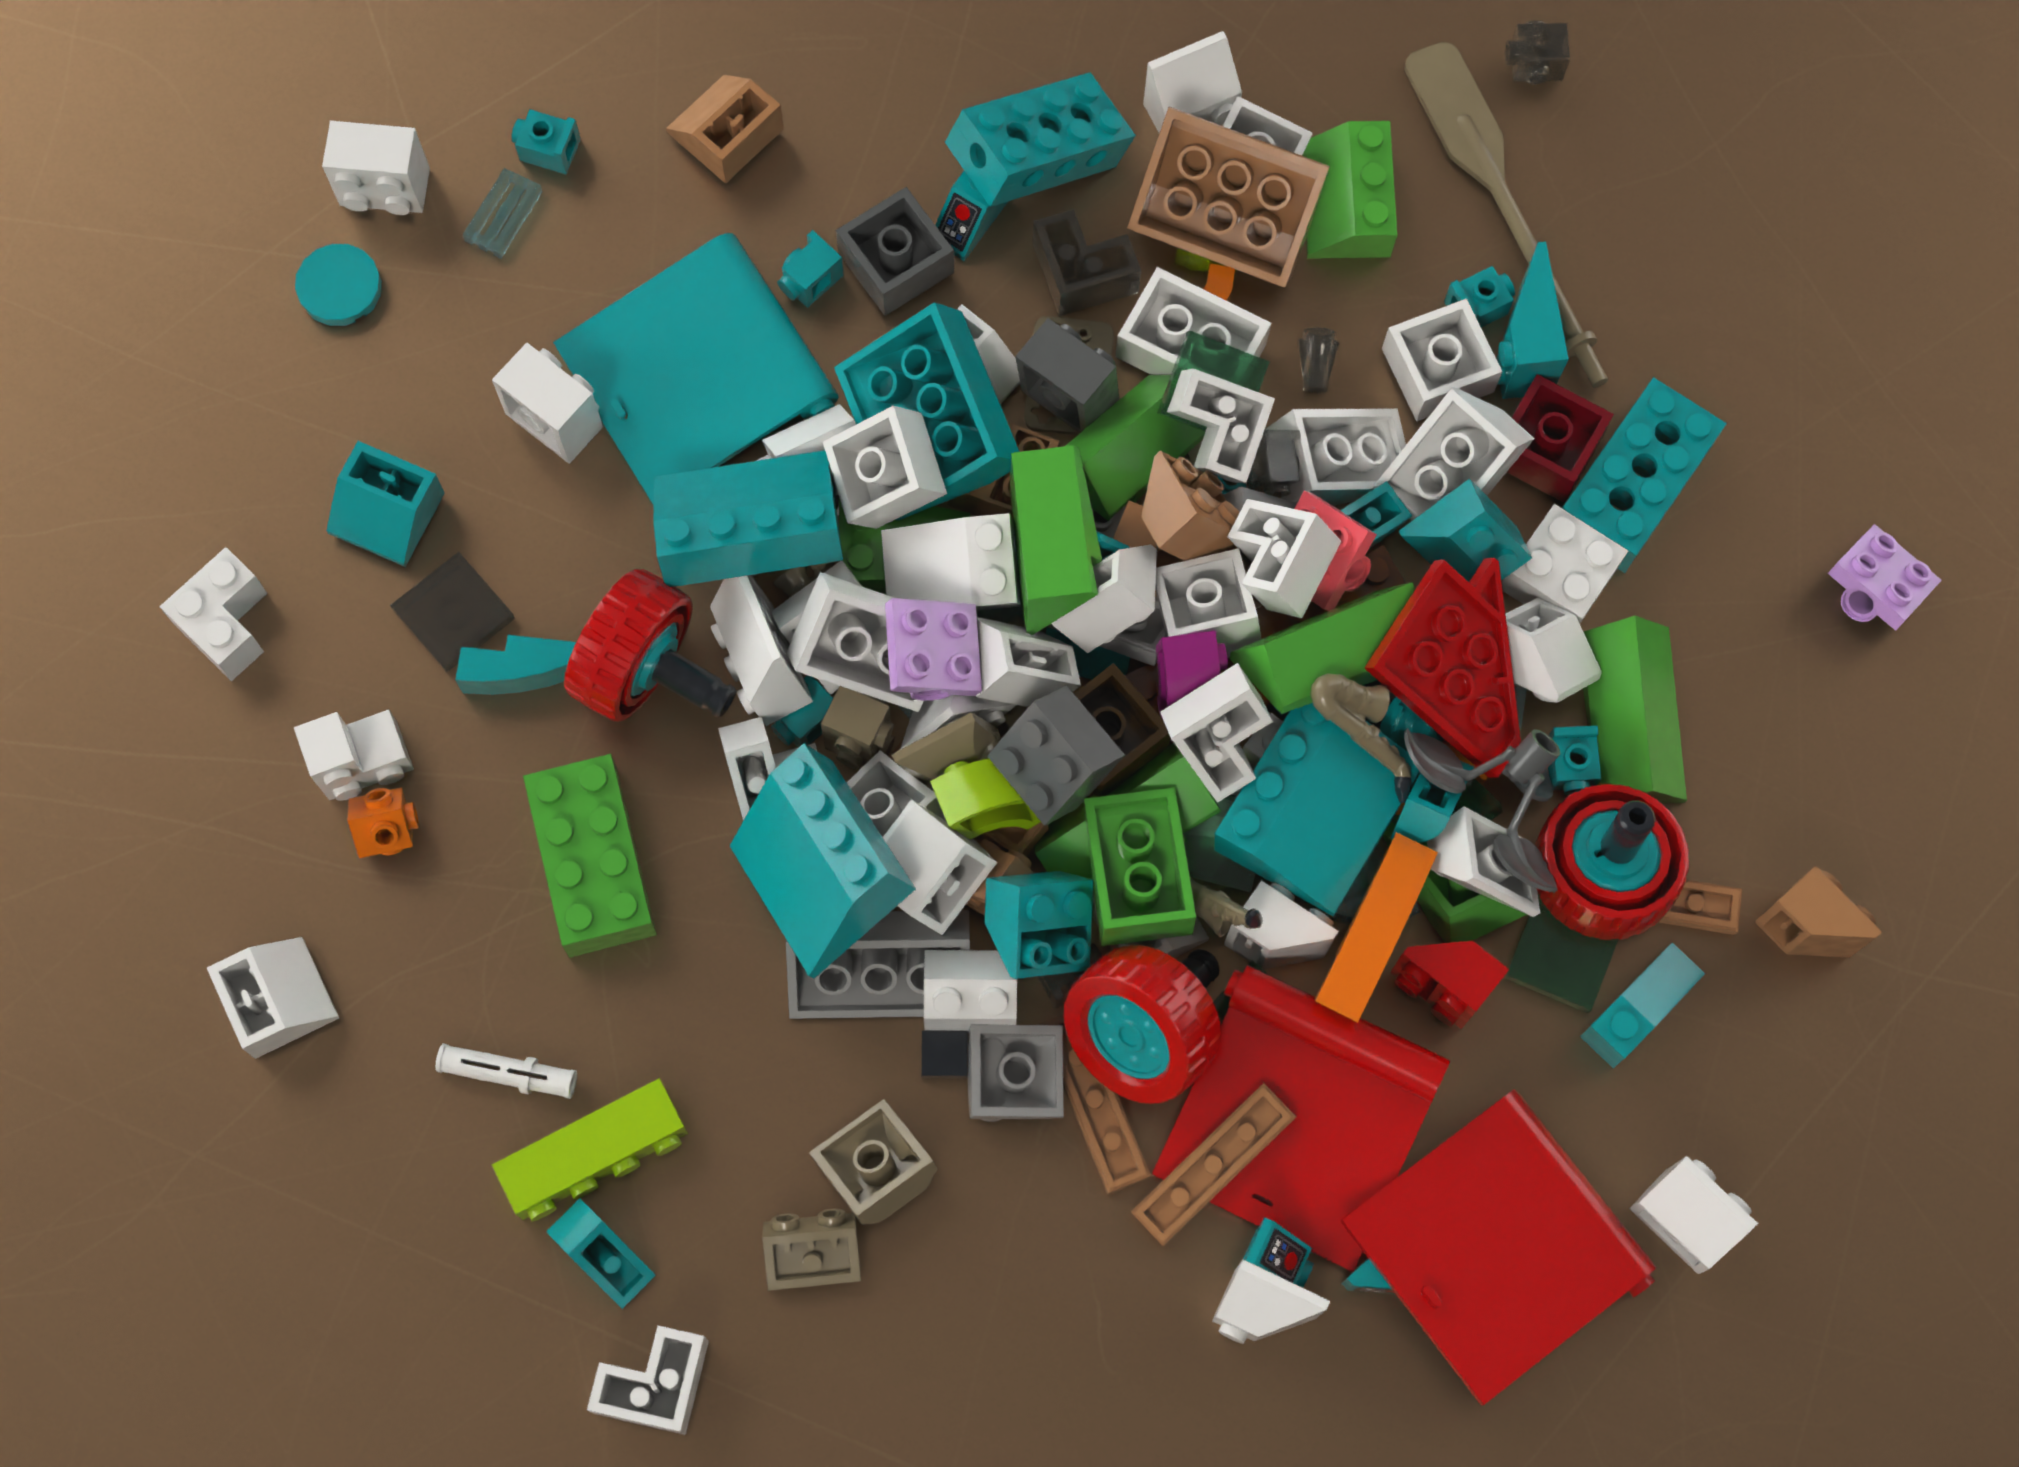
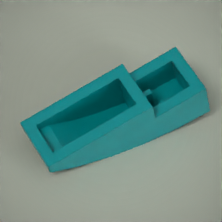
M508 635L505 651L461 647L455 681L463 694L496 695L520 693L549 687L564 682L567 664L576 642Z

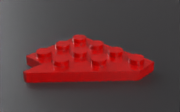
M1485 558L1470 582H1468L1444 559L1435 560L1364 669L1386 686L1389 691L1472 764L1478 767L1502 754L1509 746L1516 748L1521 742L1499 561L1496 558ZM1509 761L1501 763L1484 774L1487 777L1498 778Z

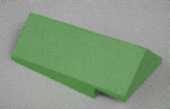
M1148 375L1065 445H1074L1080 449L1091 507L1107 521L1117 514L1128 503V500L1136 503L1146 493L1153 459L1160 450L1178 459L1179 457H1184L1204 438L1206 426L1167 412L1180 375Z
M1074 445L1011 453L1010 495L1026 633L1031 635L1098 595L1093 566L1102 561L1080 449Z
M1410 582L1374 591L1236 649L1230 653L1229 659L1234 664L1238 663L1249 680L1281 714L1313 703L1310 695L1311 686L1318 677L1324 674H1341L1360 685L1377 681L1364 667L1415 591L1414 584Z
M1631 616L1584 631L1602 671L1599 680L1583 688L1587 726L1598 725L1597 743L1601 780L1597 785L1629 786L1647 793L1662 804L1685 803L1687 795L1669 627L1638 616Z
M1175 743L1169 745L1106 795L1175 787L1184 843L1188 841L1184 834L1185 832L1221 812L1216 800ZM1083 802L1074 811L1048 824V831L1035 845V854L1047 872L1062 871L1092 879Z

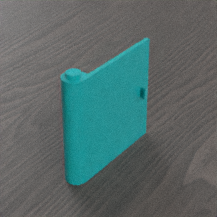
M725 233L713 238L553 342L573 375H580L593 387V396L600 407L598 412L602 423L653 505L654 477L718 467L800 414L802 418L808 419L834 407L839 398L835 388L737 236L733 233Z

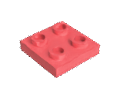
M1304 490L1294 509L1317 514L1341 540L1311 600L1321 608L1329 611L1337 606L1345 591L1349 592L1358 589L1368 577L1371 561L1365 555L1377 534L1320 497Z

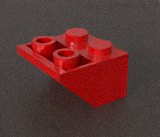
M1474 941L1408 946L1390 973L1396 977L1394 982L1404 993L1413 998L1420 996L1432 1006L1430 1009L1432 1014L1447 1026L1452 1027L1455 1024L1462 1029L1510 969Z

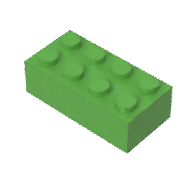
M607 754L524 775L523 779L560 940L568 957L571 958L656 936L655 924L621 782L612 755Z

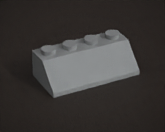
M961 910L943 935L914 919L905 911H891L814 979L808 976L786 940L789 1019L924 1017L925 950H970L969 910Z

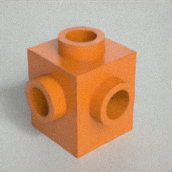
M402 787L391 790L378 788L369 791L363 796L349 798L347 821L359 859L378 854L386 856L395 855L406 848L413 847V829L419 828V818L414 802L406 803Z

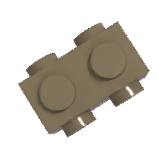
M839 686L821 722L825 749L837 754V760L844 765L857 770L864 766L880 750L888 756L893 747L895 736L891 735L894 724L891 723L890 707L885 705L886 701Z

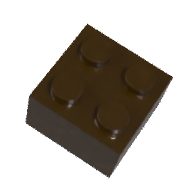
M1114 663L1074 693L1125 754L1120 762L1093 790V794L1096 797L1108 795L1169 746L1171 737L1164 720Z

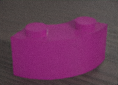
M1216 631L1162 637L1156 645L1159 676L1157 696L1159 716L1162 718L1160 713L1162 710L1221 674V670H1227L1226 648L1224 643H1217Z

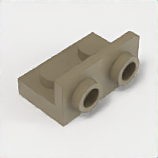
M828 1209L819 1212L818 1216L799 1218L797 1214L788 1213L774 1216L771 1221L763 1223L762 1240L768 1291L861 1281L856 1217H854L853 1213H846L842 1209Z

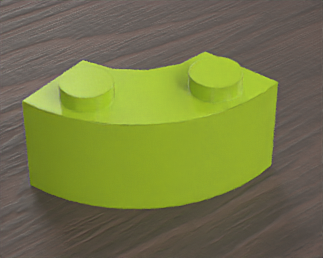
M989 758L972 763L965 761L956 762L948 766L944 770L943 775L930 781L948 826L970 840L985 832L1002 827H1020L1029 830L1041 822Z

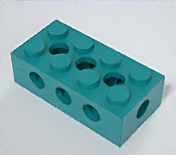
M1089 72L962 109L945 140V144L989 207L1115 168L1136 135L1094 76Z
M1653 377L1562 509L1628 550L1618 567L1620 571L1626 573L1727 423Z

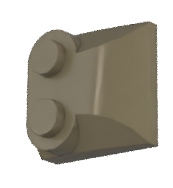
M970 712L891 755L896 764L934 792L930 781L943 775L944 770L948 766L961 761L972 763L987 759V755L1002 738L995 725Z
M885 1099L809 1152L813 1160L848 1205L854 1217L861 1224H875L888 1218L925 1191L938 1170L932 1158Z

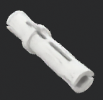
M442 1043L436 1058V1072H445L480 1081L518 1087L519 1092L524 1094H531L532 1091L571 1099L577 1082L576 1070L538 1064V1059L527 1057L524 1061L487 1052L453 1047ZM467 1062L500 1068V1070L497 1071L468 1065ZM513 1072L525 1073L528 1075L544 1077L547 1079L541 1080L531 1078L528 1076L513 1074Z

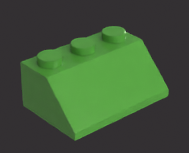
M1348 121L1310 138L1302 156L1326 164L1330 168L1306 238L1307 259L1391 257L1397 238V220L1390 121Z

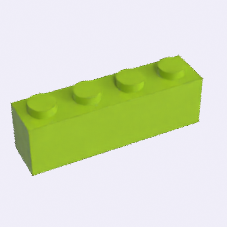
M658 1078L492 1164V1167L515 1214L521 1220L530 1217L533 1222L553 1213L557 1209L555 1203L570 1195L576 1200L592 1193L599 1187L597 1181L611 1174H614L615 1178H619L636 1170L640 1166L639 1159L653 1152L657 1156H661L673 1151L682 1144L680 1138L686 1136L688 1132L662 1081Z

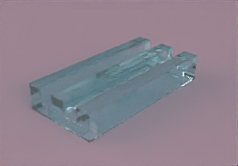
M504 168L464 231V241L471 245L473 243L477 244L479 249L487 252L490 250L494 256L501 259L542 194L541 185ZM510 183H514L515 186L498 209L494 220L484 236L479 234ZM525 189H527L526 193H525L524 196L522 197L521 201L519 202L518 206L516 207V209L514 210L513 214H512L511 217L509 218L508 222L506 223L505 227H504L503 230L501 231L500 235L498 236V238L496 239V241H494V239L496 238V236H497V234L499 233L500 229L502 228V226L504 225L505 221L507 220V218L509 217L510 213L512 212L513 208L515 207V205L517 204L518 200H519L520 197L522 196L523 192L525 191Z

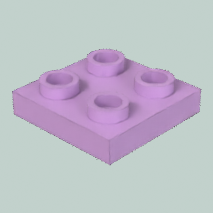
M1875 524L1828 572L1833 579L1846 589L1841 596V606L1850 618L1859 622H1867L1877 615L1895 631L1942 581L1925 563L1918 561L1900 546L1890 534L1885 533Z
M892 598L885 603L891 692H909L911 698L922 701L944 699L951 695L975 696L982 692L976 604Z

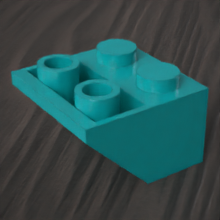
M357 441L337 478L326 531L332 536L406 567L445 492L435 473Z
M1062 871L986 878L985 925L1011 978L1020 979L1086 971L1090 967L1093 879Z

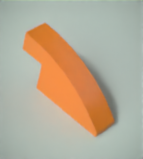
M1395 833L1335 953L1336 958L1315 998L1316 1002L1356 1022L1359 1021L1403 931L1438 852L1400 833Z

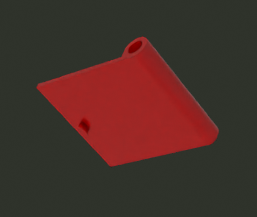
M1249 965L1246 966L1243 973L1235 969L1224 991V995L1231 997L1228 1004L1229 1009L1220 1026L1221 1040L1218 1053L1210 1066L1194 1082L1152 1175L1162 1180L1169 1176L1236 1109L1265 1083L1296 1115V1118L1233 1178L1210 1203L1257 1226L1266 1217L1312 1248L1310 1252L1354 1272L1363 1251L1340 1220L1398 1177L1451 1060L1362 1018L1356 1022L1316 1002L1315 996Z
M1516 1089L1509 1092L1340 1220L1481 1406L1489 1402L1625 1293L1629 1292L1634 1298L1655 1282L1651 1275L1657 1268Z

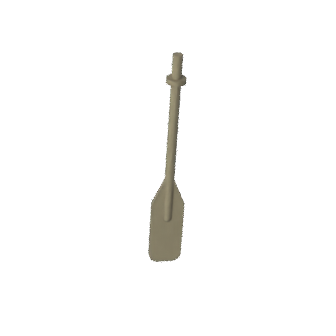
M1440 42L1411 53L1405 63V73L1449 158L1491 191L1529 264L1537 242L1505 183L1503 133L1462 55L1454 45L1447 42ZM1553 275L1563 331L1568 339L1566 342L1568 357L1577 356L1592 387H1599L1605 384L1608 378L1592 349L1597 343V338L1593 331L1583 332Z

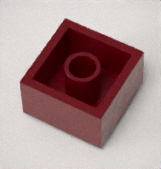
M1537 374L1511 417L1534 437V440L1507 473L1565 503L1604 437L1614 414Z

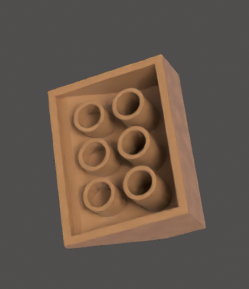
M1168 107L1127 229L1285 288L1292 279L1330 166L1189 113Z

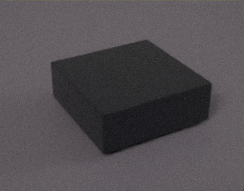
M922 1031V1079H967L968 1031Z

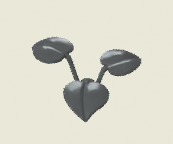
M1407 728L1404 731V740L1413 763L1426 779L1448 792L1462 793L1466 789L1464 781H1470L1501 763L1509 761L1502 773L1515 783L1519 790L1524 793V796L1507 829V836L1499 834L1494 839L1495 853L1502 865L1516 878L1540 890L1555 893L1558 890L1553 875L1547 869L1546 862L1543 861L1540 850L1529 840L1519 838L1517 831L1531 800L1547 802L1553 795L1552 783L1547 768L1561 754L1555 741L1546 733L1534 729L1516 748L1509 746L1502 754L1475 769L1465 770L1456 754L1443 742L1422 733H1412Z

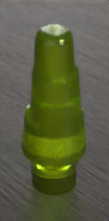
M1176 249L1174 264L1185 266L1190 271H1208L1210 263L1223 265L1186 250Z

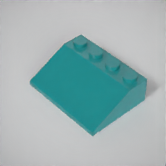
M934 302L834 367L856 425L891 406L920 412L923 415L947 494L895 520L904 519L989 485L1010 472L1011 453L1020 451L962 311Z
M825 450L654 477L653 522L656 553L664 583L669 587L843 561L831 469Z
M1311 703L1291 710L1253 770L1256 779L1243 786L1215 831L1214 844L1216 852L1270 882L1283 886L1295 896L1334 917L1402 803L1399 802L1395 792V775L1393 772L1384 767L1381 762L1372 757L1366 750L1362 749L1351 739L1349 734L1331 720H1326ZM1380 732L1379 736L1385 737L1390 746H1395L1399 751L1400 757H1403L1411 767L1413 785L1420 771L1413 763L1409 753Z
M805 743L770 773L730 844V848L808 976L813 979L916 890L834 762Z

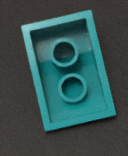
M1546 241L1538 242L1522 279L1502 342H1499L1496 359L1502 374L1497 385H1500L1502 399L1524 397L1537 374L1557 384L1569 360Z

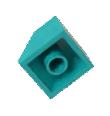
M1470 478L1399 530L1400 535L1431 565L1435 560L1444 559L1468 582H1470L1485 558H1496L1499 561L1501 581L1532 559L1517 526Z

